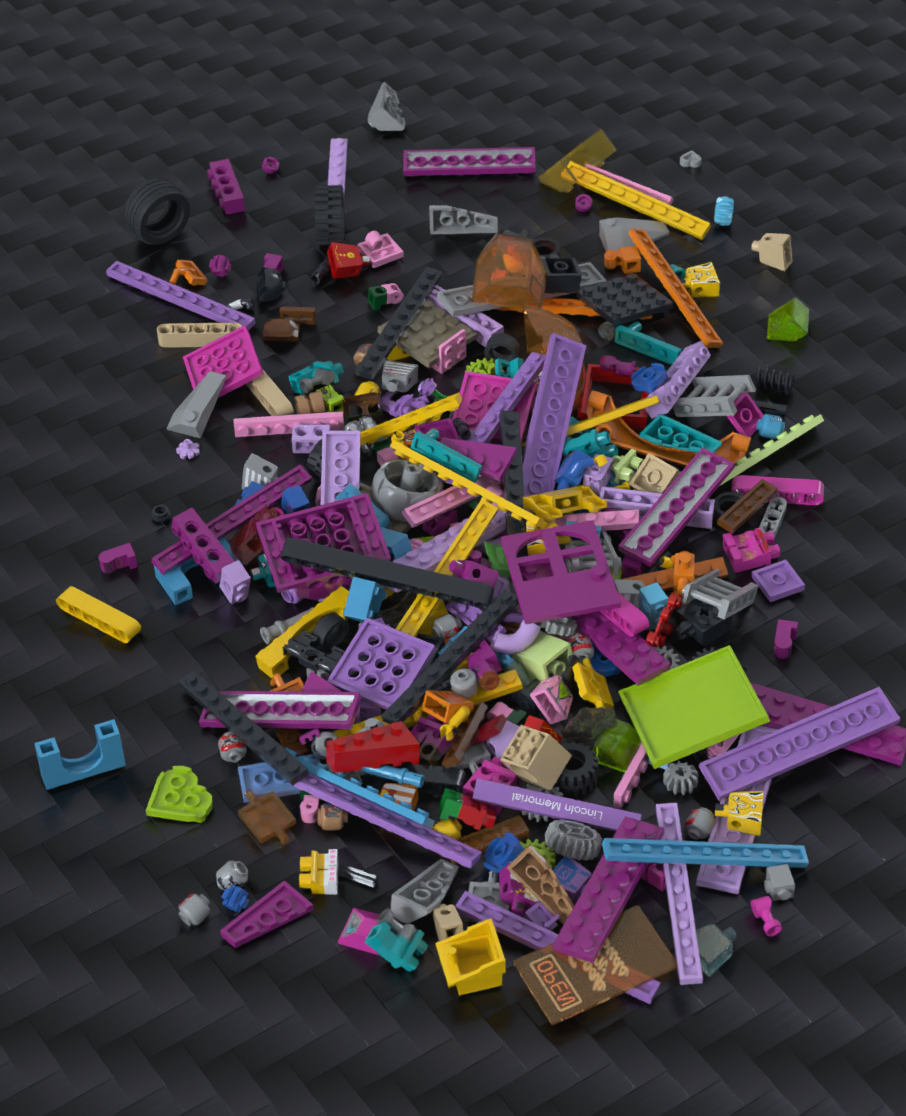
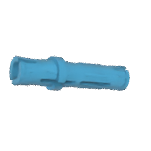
M384 764L381 765V768L376 769L367 766L362 768L363 773L395 780L401 785L409 784L422 788L425 781V775L410 772L406 768L399 769Z

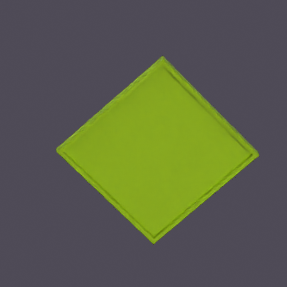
M730 645L663 672L640 686L634 684L618 691L654 769L770 722L762 703Z

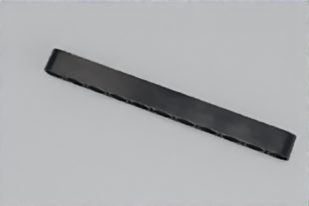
M295 538L285 539L280 557L288 563L351 578L365 579L380 585L480 609H486L491 604L494 594V588L490 585Z

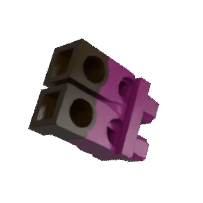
M429 714L426 719L423 717L418 719V724L414 726L411 733L420 744L419 764L440 766L438 762L445 751L450 748L455 736L453 734V739L449 741L446 740V735L441 738L440 727L445 724L449 725V723L443 722V724H440L441 720Z

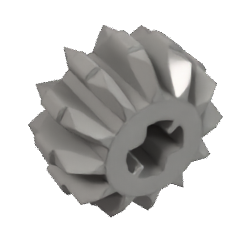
M678 760L677 764L670 763L669 767L665 769L663 782L667 786L668 791L673 790L675 795L680 792L684 796L685 792L692 793L693 789L697 787L699 774L695 770L694 765H689L687 761L680 763Z

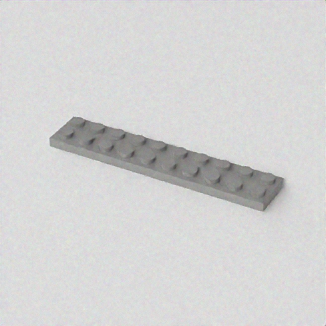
M590 262L578 264L582 274L580 289L597 285L600 282H607ZM537 272L438 291L437 298L452 317L568 295V293H545Z

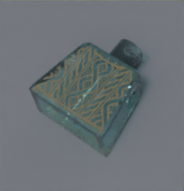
M709 924L696 930L701 970L708 977L732 955V941L737 938V935L731 927L721 931L715 924Z

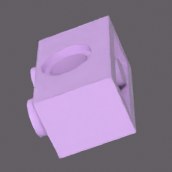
M239 560L223 567L221 571L220 588L231 605L244 601L249 593L251 577Z

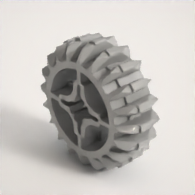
M555 820L549 824L545 834L546 845L552 851H556L557 854L570 857L571 859L593 860L600 853L602 846L601 835L595 829H591L590 826H585L583 823L580 824L576 821Z

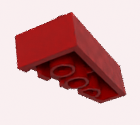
M400 721L326 741V762L334 773L362 770L364 766L376 769L381 768L383 764L392 763L393 767L402 766V762L410 761L412 765L419 764L420 744L405 724Z

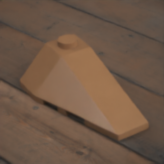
M529 844L509 864L507 869L554 916L559 914L560 918L558 920L564 925L574 908V904L546 859Z

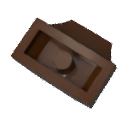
M272 319L264 324L263 341H298L299 324L291 319Z

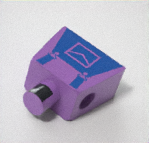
M563 857L552 871L575 905L592 874L573 858Z

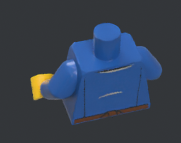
M579 449L567 455L554 479L559 484L556 490L577 486L582 477L584 478L588 467L594 466L595 462L598 467L608 463L605 455L602 454L592 458Z

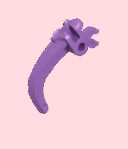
M388 391L381 397L382 410L396 418L427 406L426 403L429 402L426 395L414 399L411 395H405L397 402L390 400L398 391Z

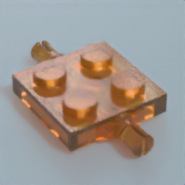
M252 790L246 791L244 796L249 800V803L238 810V816L258 841L263 843L274 836H278L283 844L289 842L290 837L284 831L295 825L296 819L278 796L272 791L265 796L256 797Z

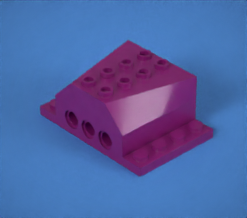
M368 493L256 523V529L278 593L294 588L297 597L320 600L327 598L340 586L350 591L353 580L351 577L283 561L280 557L286 538H295L391 562V557Z

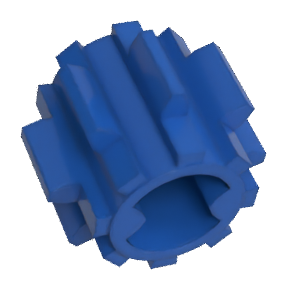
M231 885L230 889H225L221 897L224 899L222 904L240 913L242 908L246 909L250 901L247 899L249 893L240 887Z

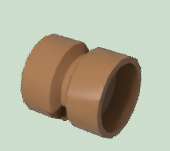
M320 391L309 393L308 397L305 394L294 397L297 414L325 413L324 401Z

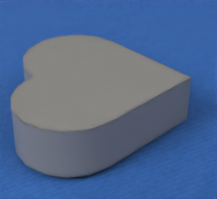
M690 151L680 157V165L684 167H699L701 165V157L695 152Z

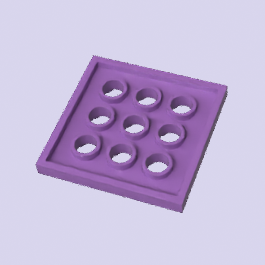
M366 618L327 682L343 692H360L362 700L387 710L421 675L434 654L436 647L431 643ZM374 639L379 640L376 645L369 644ZM388 647H396V650L393 652L386 651ZM405 654H414L411 659L403 658ZM364 655H368V656H369V659H368V660H366V661H360V658H361L362 656H364ZM379 663H386L384 668H376ZM398 669L404 670L399 676L393 675ZM352 672H359L357 677H349ZM369 679H376V682L374 684H366ZM386 686H394L390 692L383 691Z

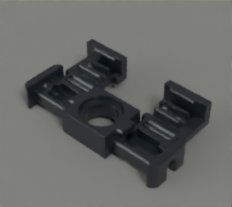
M302 631L295 641L294 638H290L288 645L285 644L283 646V656L289 653L299 658V664L315 672L319 668L330 675L345 653L344 650L334 646L331 649L332 653L330 655L327 654L325 657V653L310 646L312 644L318 645V637ZM310 656L317 657V660L309 661L307 660V658Z

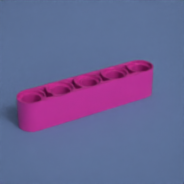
M737 475L732 479L731 492L739 493L742 496L761 479H764L778 488L777 493L772 498L782 497L788 504L819 505L824 500V484L819 480Z
M619 592L617 593L621 607L600 611L630 637L649 628V621L645 614Z

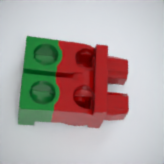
M445 788L438 806L440 819L448 821L449 816L463 820L467 825H473L474 829L480 830L481 826L492 829L496 815H494L495 809L487 807L486 803L472 800L473 797Z

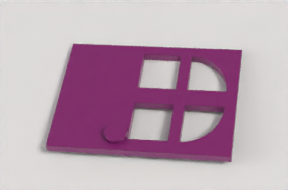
M593 520L507 535L500 538L525 624L621 607V602ZM556 536L577 537L586 541L589 545L560 550ZM542 539L546 553L516 558L518 552L525 545ZM590 554L594 555L596 565L592 566L591 569L572 573L567 572L564 559ZM546 562L550 563L553 576L523 581L519 567Z

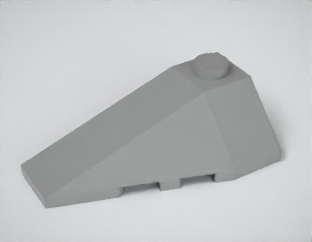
M385 82L382 84L368 114V122L379 131L403 130L405 128V119L400 116L402 110L398 107L399 100L397 94Z
M209 371L173 413L167 430L201 438L227 376Z
M440 859L393 893L391 911L395 914L394 918L409 924L437 908L442 902L459 867Z

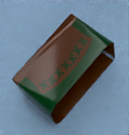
M375 392L344 397L342 399L343 413L349 422L363 420L368 417L383 416L381 398ZM376 402L380 405L378 412H368L369 404ZM356 405L360 406L363 410L362 415L352 417L350 414L351 408Z

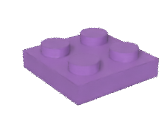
M787 560L752 571L753 580L759 585V588L770 602L805 590V584Z

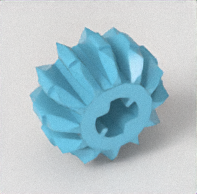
M725 196L717 198L714 214L715 224L730 225L734 207L733 198Z

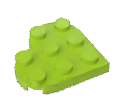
M173 766L172 770L165 773L161 772L157 778L146 808V815L186 822H203L212 810V795L206 791L204 786L198 785V778L191 768Z

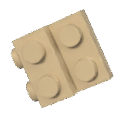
M648 453L629 482V485L635 491L663 494L677 478L680 471Z

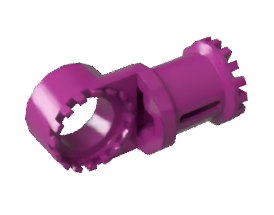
M613 356L601 357V370L616 371V376L631 375L632 377L634 374L636 361L628 363L621 362Z

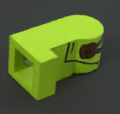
M331 385L316 390V392H321L327 413L343 412L342 399L344 397L338 395ZM333 406H338L339 409L334 411Z

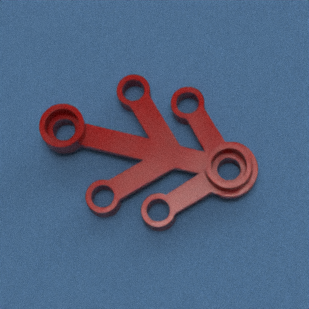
M674 592L670 594L667 607L663 608L655 632H649L646 643L653 648H658V646L664 647L667 637L660 635L661 632L668 635L671 634L674 624L667 621L674 609H679L682 605L683 598L680 597V594Z

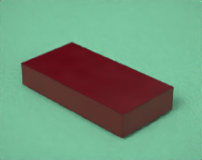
M501 714L477 727L478 732L472 737L471 745L476 746L501 733L507 718Z

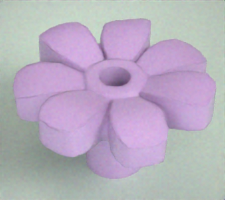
M186 439L179 444L176 452L180 454L181 459H186L187 456L189 459L194 458V455L198 456L200 454L199 444H193L192 441Z

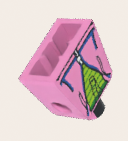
M557 675L541 681L530 694L550 725L567 719L573 699L571 692L566 687L567 682L563 677Z

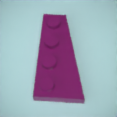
M442 438L440 443L481 464V475L499 482L502 481L518 452L517 447L450 438Z
M283 881L221 929L220 933L226 941L236 948L314 910V907L310 901L286 881Z

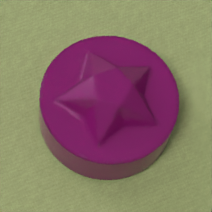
M267 157L262 163V168L269 174L276 173L279 168V162L273 157Z
M581 194L576 198L575 206L579 211L586 212L592 207V199L589 195Z

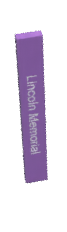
M478 778L472 799L565 821H576L580 824L583 823L584 825L611 831L618 830L625 816L641 820V814Z

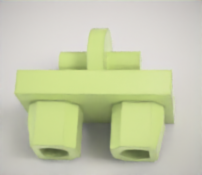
M631 449L625 456L616 455L612 457L614 459L611 463V469L616 475L614 482L619 484L622 479L628 482L631 481L634 476V470L632 469L638 470L643 462V459L636 457V450Z

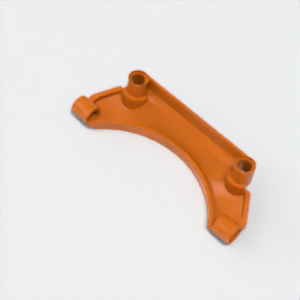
M591 391L586 411L588 419L616 409L611 396ZM621 417L592 427L598 433L604 431L609 433V445L615 444L617 447L629 451L634 449L636 453L645 456L650 453L662 461L686 467L697 454L651 443L639 437ZM732 432L720 440L722 446L715 454L733 462L735 466L737 465L736 461L743 458L747 453L751 437Z

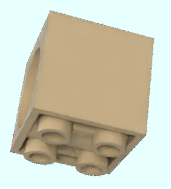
M521 725L500 761L522 781L551 790L572 755L550 734Z

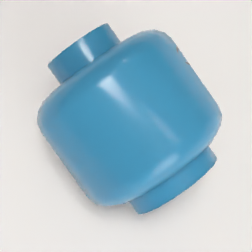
M771 414L763 415L762 419H758L756 425L760 436L769 439H777L776 436L783 433L785 428V422H782V418Z

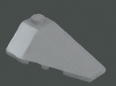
M447 205L429 206L430 234L498 233V218L495 216Z
M627 218L599 220V237L606 251L610 249L617 251L621 247L636 246L628 234L631 228L645 229L653 242L669 235L665 223L659 221Z

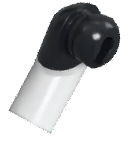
M251 298L239 299L228 304L229 308L234 310L245 306L247 310L255 308L254 300Z

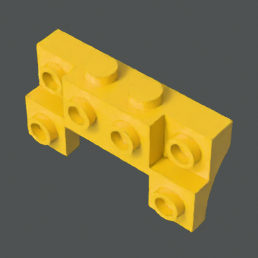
M585 485L523 497V509L531 510L532 513H536L537 517L544 519L546 522H554L555 518L563 517V514H571L573 511L587 509L589 513L600 512V509L607 508V500L599 498L590 486Z

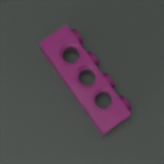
M229 159L210 162V169L207 170L208 177L211 179L212 188L215 189L216 198L219 199L220 208L224 209L226 215L245 211L244 197Z
M193 508L173 517L171 529L174 535L179 536L184 548L192 553L195 562L203 567L206 576L212 579L215 584L220 582L222 568L235 561Z

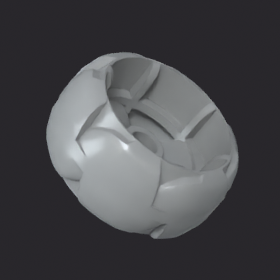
M391 460L384 463L375 473L371 486V498L374 505L387 514L388 517L408 522L402 515V511L444 491L441 478L437 477L435 472L431 474L424 470V465L422 464L418 466L408 460Z

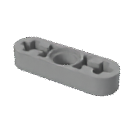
M774 497L770 500L759 526L762 533L767 532L769 527L770 530L768 532L772 531L774 538L776 537L787 509V501L784 498ZM769 517H776L777 520H776V521H771V520H769L768 518H769Z

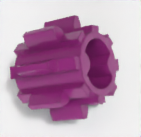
M216 255L213 260H210L209 267L212 274L224 277L227 275V272H230L231 264L228 257Z

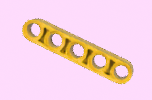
M73 586L67 588L56 599L57 605L63 611L124 643H128L141 631V625L134 618Z

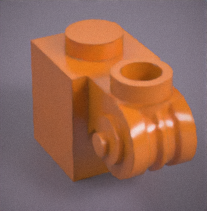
M637 246L621 247L617 251L612 249L606 251L604 254L605 268L614 269L616 265H621L624 274L641 272V257Z

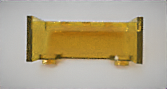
M600 129L541 174L538 179L541 183L561 193L564 191L568 193L574 188L573 184L578 181L567 167L570 161L583 167L586 164H590L599 168L605 164L603 160L617 151V149L602 129Z

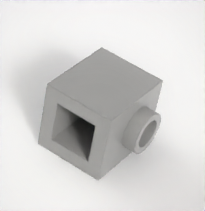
M788 864L767 867L764 884L766 892L770 893L772 900H786L794 897L795 883Z

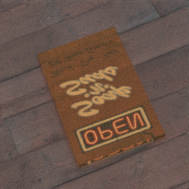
M638 905L620 914L594 963L553 950L554 943L513 961L514 967H516L552 1025L678 968L676 960Z

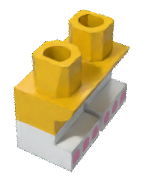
M329 849L328 854H318L317 851H312L311 856L300 857V871H311L308 874H299L300 888H311L312 894L338 893L337 849Z

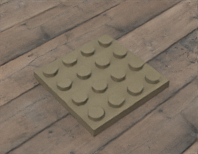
M427 299L396 346L427 368H430L439 362V346L464 329L466 331L467 345L477 339L478 333ZM388 322L379 326L377 333L380 334Z

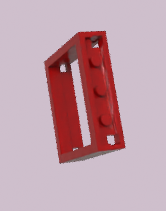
M588 364L587 373L584 372L583 382L585 383H582L581 394L584 395H580L579 406L582 407H578L577 418H580L581 421L588 419L586 411L593 381L632 384L631 375L616 376V371L610 372L606 369L604 371V369H600V365ZM643 391L642 399L647 398L650 393ZM645 408L640 409V414L621 416L623 421L632 430L643 431L647 427L648 413Z

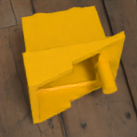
M492 918L472 925L466 931L436 943L448 987L456 985L459 995L502 986V974L506 973L505 958Z

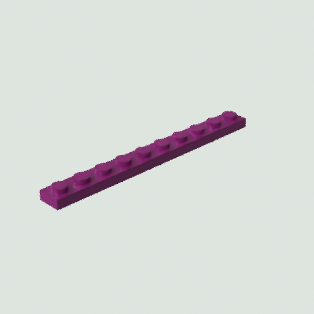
M298 465L211 520L206 526L217 540H220L282 500V492L287 488L298 485L303 487L311 482L312 477L301 465ZM182 540L154 556L152 563L165 575L192 558L193 555L184 548Z

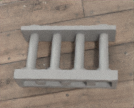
M750 375L694 377L692 383L695 389L686 398H679L672 408L677 417L735 415L737 409L734 401L741 393L755 392L756 389Z
M601 531L600 542L608 566L611 568L614 576H618V569H621V558L617 556L611 544V537L607 535L606 531ZM570 539L571 543L559 544L560 550L589 545L584 540ZM593 554L564 559L569 573L591 569L592 566L596 565Z
M715 569L684 586L682 590V603L686 604L693 599H698L717 607L719 610L717 617L726 619L754 603L759 585L750 583L741 588L718 579L720 570Z

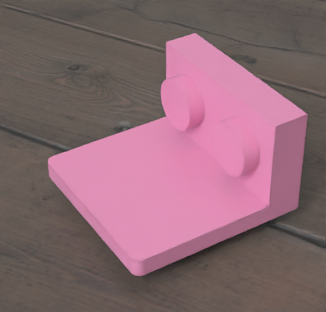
M464 329L439 346V362L431 366V368L443 374L466 357V331Z

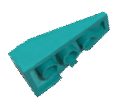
M659 414L639 436L659 446L698 453L702 447L715 453L722 446V442L662 414Z

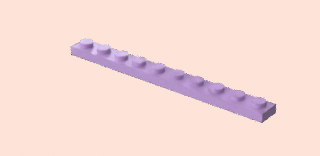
M677 803L656 804L658 826L664 827L665 832L661 840L682 841ZM663 863L680 985L702 983L703 977L686 864Z

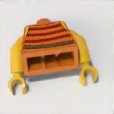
M426 690L423 703L410 715L411 720L414 719V722L417 723L418 719L422 717L421 712L425 711L442 722L449 723V725L445 724L440 727L441 738L446 735V740L449 741L453 739V728H457L463 721L468 719L470 712L474 709V704L471 700L454 692Z

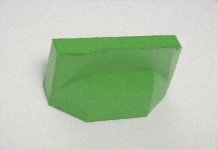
M484 541L490 568L499 572L501 576L510 577L511 574L503 547Z

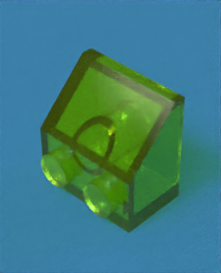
M795 297L770 313L767 338L769 340L795 341L800 337H804L808 333L809 309Z
M610 717L594 744V751L596 757H598L599 764L626 773L642 742L637 731L629 723Z

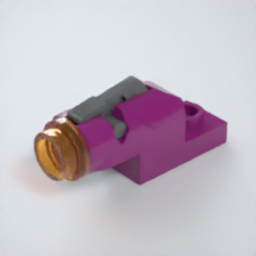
M484 639L475 648L476 652L468 657L469 670L475 673L479 686L486 690H494L498 687L500 681L497 672L502 669L496 654Z

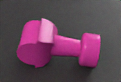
M769 896L751 900V907L756 918L762 917L764 920L763 928L766 935L774 936L782 930V926L777 919H773L771 913L772 901Z

